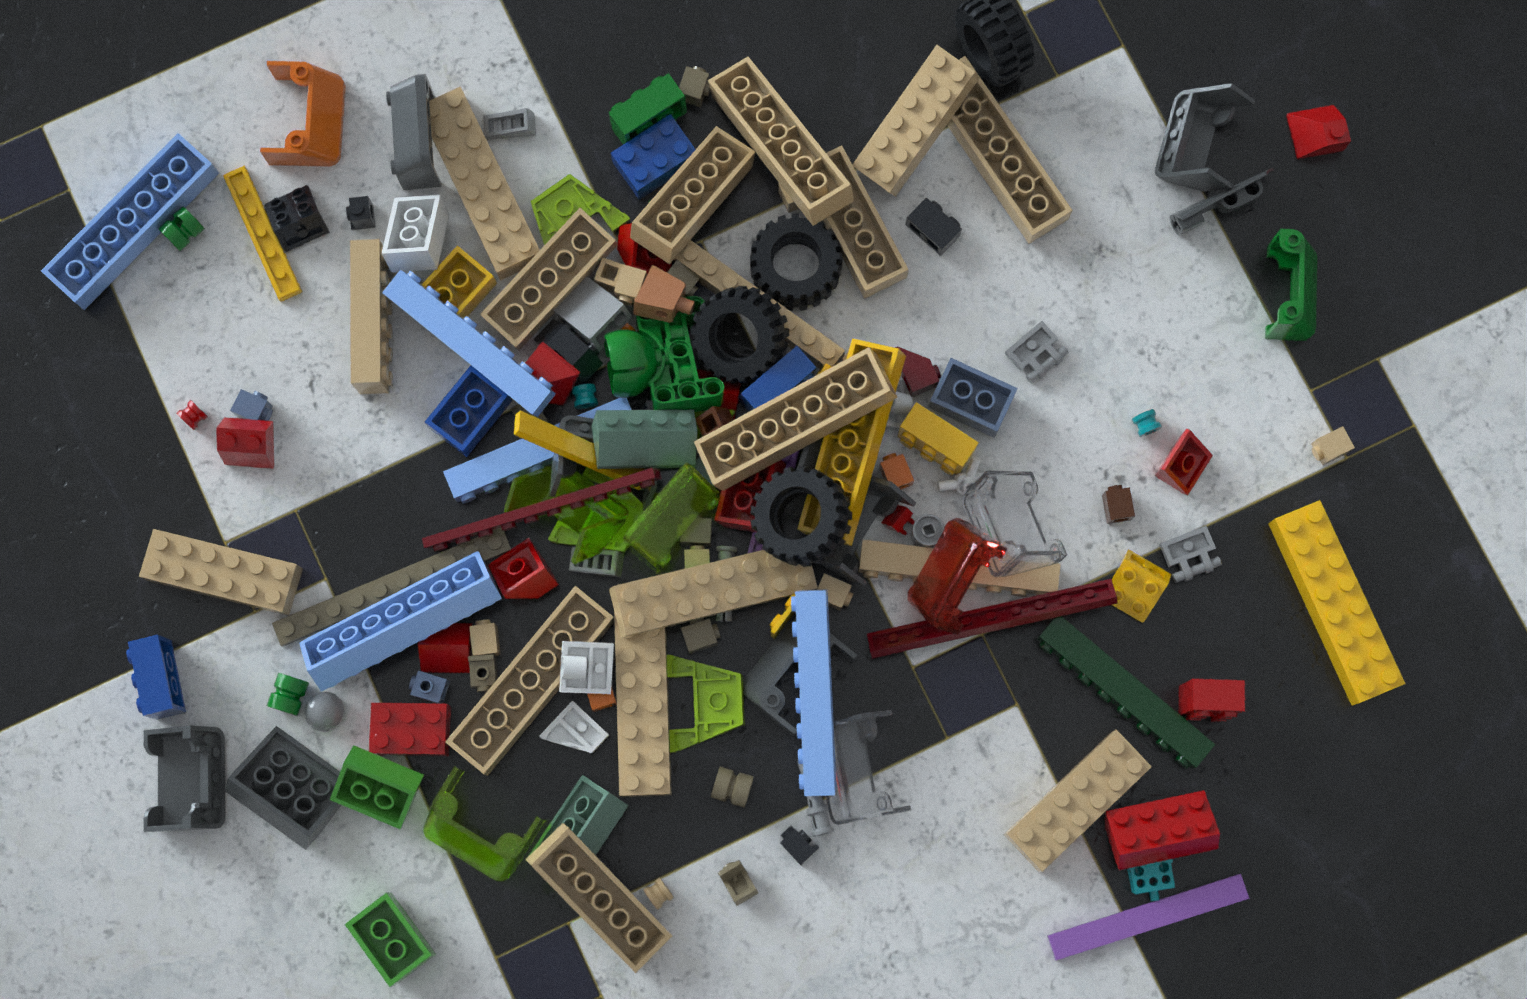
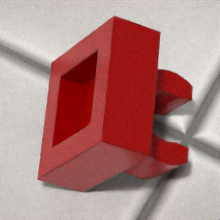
M897 505L896 510L886 516L881 523L887 529L907 535L903 526L906 523L914 525L915 521L911 518L914 513L907 507Z

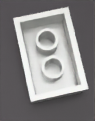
M441 195L394 198L382 249V256L391 272L438 269L449 218V212Z

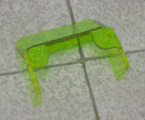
M687 462L626 532L623 540L627 549L658 574L660 571L659 566L663 568L672 558L670 555L672 546L700 513L707 509L713 510L719 503L720 492Z
M551 465L513 478L504 512L506 513L572 493L595 484L576 471L570 478H561L555 497H550ZM608 495L609 499L599 503H594L593 500L585 502V507L576 510H571L570 507L562 509V514L555 516L579 534L571 560L572 563L576 564L601 554L626 522L629 511L623 504Z
M454 766L432 802L423 827L424 835L428 840L493 880L506 881L514 873L545 820L536 817L524 838L514 833H506L499 838L494 846L452 820L458 810V801L451 795V792L464 773V770Z

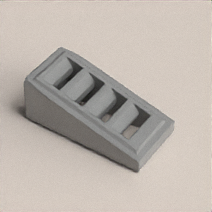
M529 108L485 115V138L491 140L536 135L534 112ZM516 119V128H513V120ZM503 120H506L507 130H504ZM493 121H497V132H494Z
M572 546L569 571L621 577L624 553L613 550ZM581 553H584L583 567H579ZM592 554L594 555L592 568H589L590 558ZM601 556H604L603 568L599 569Z

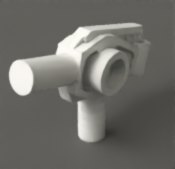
M972 456L967 471L955 475V479L937 481L938 491L956 489L961 495L986 492L996 486L997 474L992 471L986 474L977 472L981 459L977 456Z

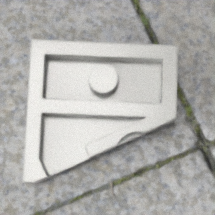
M571 701L539 737L543 740L593 754L608 738L609 734L575 702Z

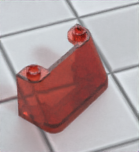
M961 518L950 520L945 525L942 535L913 586L910 587L907 597L908 603L935 628L958 635L964 626L958 620V615L961 616L963 613L958 606L981 565L989 568L991 563L988 561L993 557L1002 559L1008 548Z

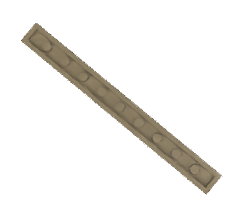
M501 528L496 529L491 536L474 538L468 543L450 548L277 620L272 625L280 646H286L322 631L479 551L485 562L497 558L511 550L507 536Z

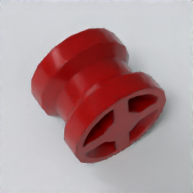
M192 400L187 402V407L184 410H179L176 413L193 430L197 428V424L201 420H205L208 417Z

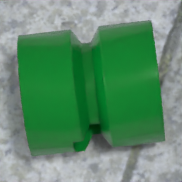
M184 206L173 214L174 219L172 221L167 220L158 228L179 251L190 243V237H197L205 229Z
M278 673L273 685L276 688V692L270 694L266 706L298 716L302 705L299 699L305 696L309 682Z

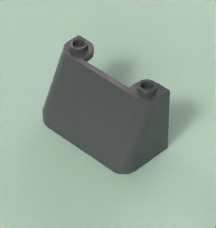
M192 725L144 730L143 745L146 752L151 756H158V806L149 807L143 817L144 832L220 828L225 821V737L223 731L217 727Z

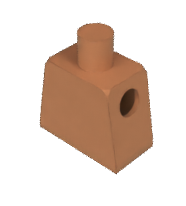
M652 265L634 300L633 314L670 323L673 322L678 311L691 315L696 302L684 298L686 284L683 281Z

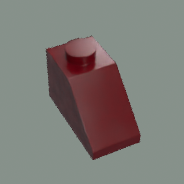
M898 346L895 347L906 355L901 376L905 381L911 398L937 387L941 378L937 365H932L931 360Z

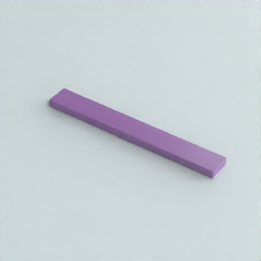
M1237 874L1047 935L1055 960H1059L1249 899L1241 874Z

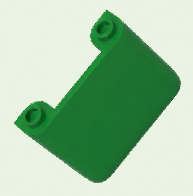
M1280 229L1267 246V258L1273 257L1279 263V270L1291 271L1290 301L1282 303L1279 307L1277 321L1265 327V339L1306 341L1312 337L1316 330L1317 253L1298 230Z

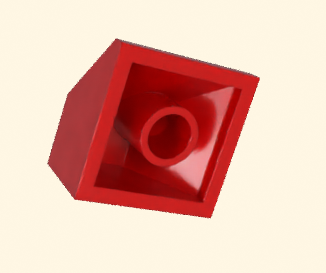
M1334 105L1287 113L1286 115L1297 159L1341 152L1351 142L1346 119Z
M632 223L619 227L617 251L625 265L647 272V275L652 265L668 272L672 262L670 264L630 238Z
M542 342L525 363L534 370L532 375L537 379L542 376L553 385L551 390L556 394L549 404L563 405L566 403L580 371Z
M527 538L488 564L506 599L539 598L559 585L551 569L530 538Z

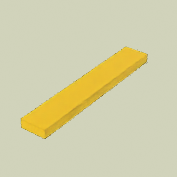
M244 165L224 174L225 182L279 301L282 302L302 293V289L283 247L274 233L268 214L247 168Z
M521 410L515 415L514 435L610 478L617 479L645 470V468L597 469L594 443ZM640 486L634 487L637 490L641 489Z

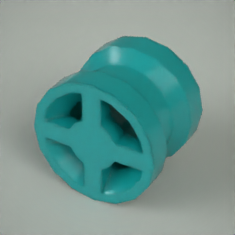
M582 384L572 388V394L576 398L574 402L575 409H589L599 405L598 399L595 398L594 394L596 392L594 384Z
M1154 409L1145 411L1132 418L1133 424L1138 426L1139 437L1147 436L1162 428L1161 423L1157 422L1155 418L1156 412Z

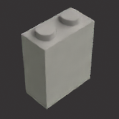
M588 276L554 310L562 322L568 323L576 334L594 346L598 351L604 347V335L611 331L620 330L633 317L622 302Z

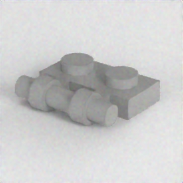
M1041 321L1012 345L1005 354L1020 371L1029 366L1032 372L1026 378L1030 383H1034L1038 378L1042 379L1046 376V372L1051 367L1059 365L1063 361V357L1069 352L1065 346H1061L1058 350L1052 346L1058 340V337ZM1045 352L1048 358L1039 364L1036 358Z
M1207 526L1159 544L1168 567L1178 564L1180 571L1172 574L1175 583L1183 580L1185 582L1193 579V576L1203 572L1208 574L1213 572L1214 568L1222 565L1218 556L1210 559L1207 553L1216 549ZM1198 556L1201 563L1189 567L1187 560Z

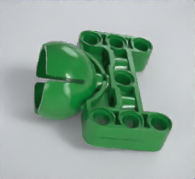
M698 296L684 297L696 302L693 310L696 312L700 311V306L705 302ZM678 311L673 322L670 323L651 318L644 319L646 317L636 315L637 332L621 329L604 335L605 355L610 358L607 362V371L614 397H634L650 387L653 410H694V412L709 410L713 406L720 407L723 404V382L716 377L698 378L688 329L696 324L693 320L696 312L688 315ZM662 335H664L665 344H663Z

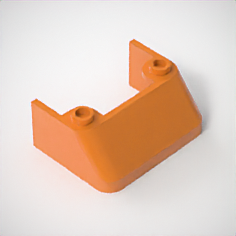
M267 61V67L275 80H292L296 85L308 86L305 130H294L287 135L285 148H260V153L269 165L323 167L336 165L341 158L345 103V83L338 74L307 62Z

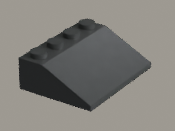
M276 726L227 778L225 792L306 850L341 806V804L330 800L340 771Z

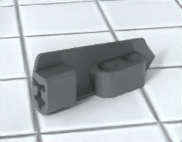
M1274 168L1238 183L1232 189H1225L1170 215L1169 218L1177 235H1181L1202 225L1205 221L1202 214L1214 208L1227 214L1254 202L1263 192V185L1260 179L1274 172ZM1245 186H1252L1255 190V195L1248 194ZM1224 197H1232L1234 204H1226Z

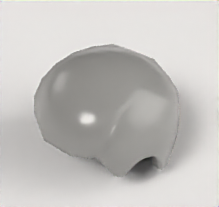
M325 691L312 696L305 707L307 723L314 730L323 732L338 725L344 712L342 701L334 693Z

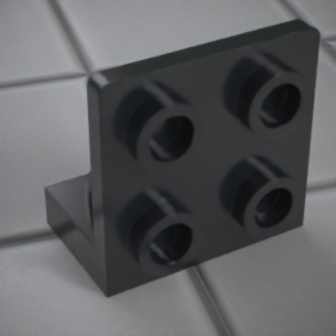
M308 185L296 188L292 192L279 198H274L264 205L274 233L285 252L329 233Z

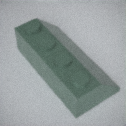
M596 410L591 428L597 469L695 467L696 446L694 441L697 440V426L694 410Z
M582 775L529 856L562 823L596 856L629 805Z

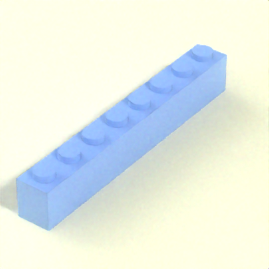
M400 270L382 293L528 412L538 417L556 394L551 390L553 385L542 376L537 379L532 375L534 370L522 361L520 364L513 359L515 354L508 348L503 346L500 349L495 345L496 339L488 332L484 331L483 334L476 329L478 324L471 318L465 316L463 319L458 315L459 309L447 300L446 303H443L438 298L441 294L431 286L427 288L420 284L422 279L410 270L409 273Z
M618 398L577 416L594 419L596 410H631L627 398ZM522 438L443 472L457 503L461 501L462 503H467L474 500L477 494L485 492V494L492 493L498 490V486L506 482L513 484L521 480V476L530 473L534 475L543 471L544 466L552 463L554 452Z
M828 589L798 590L795 592V596H791V610L796 612V622H792L793 637H797L798 647L793 648L794 663L798 662L799 673L794 675L795 688L800 690V698H796V713H801V723H797V738L802 739V749H798V763L803 764V774H799V788L804 790V796H832L837 792Z

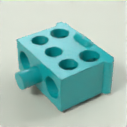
M1173 859L1128 868L1131 892L1134 894L1149 892L1150 900L1157 901L1159 900L1158 890L1175 888L1171 866ZM1166 875V881L1162 882V877ZM1154 877V882L1150 884V878ZM1141 879V885L1137 886V881Z

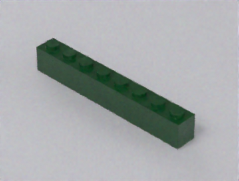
M1062 616L1055 617L1037 638L1040 642L1039 647L1048 654H1055L1059 658L1058 662L1068 671L1073 669L1079 674L1077 678L1087 687L1092 685L1097 689V695L1106 703L1111 701L1118 707L1116 711L1127 720L1129 718L1137 723L1136 728L1146 736L1152 735L1157 740L1156 745L1163 751L1168 752L1170 750L1177 756L1175 760L1186 769L1188 767L1191 769L1197 768L1216 745Z

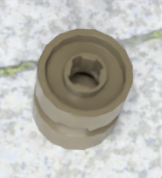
M720 766L711 798L720 801L730 799L731 804L745 808L754 776L744 773L734 775L733 770Z

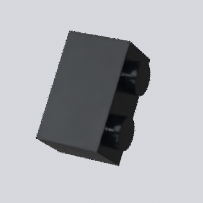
M926 197L907 217L905 225L938 255L942 256L960 237L962 228H960V223L954 217H948L942 212V207L933 200L931 202Z

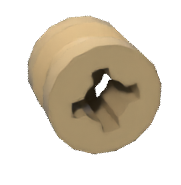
M660 877L655 880L653 886L643 889L657 910L662 907L666 900L670 901L674 898Z

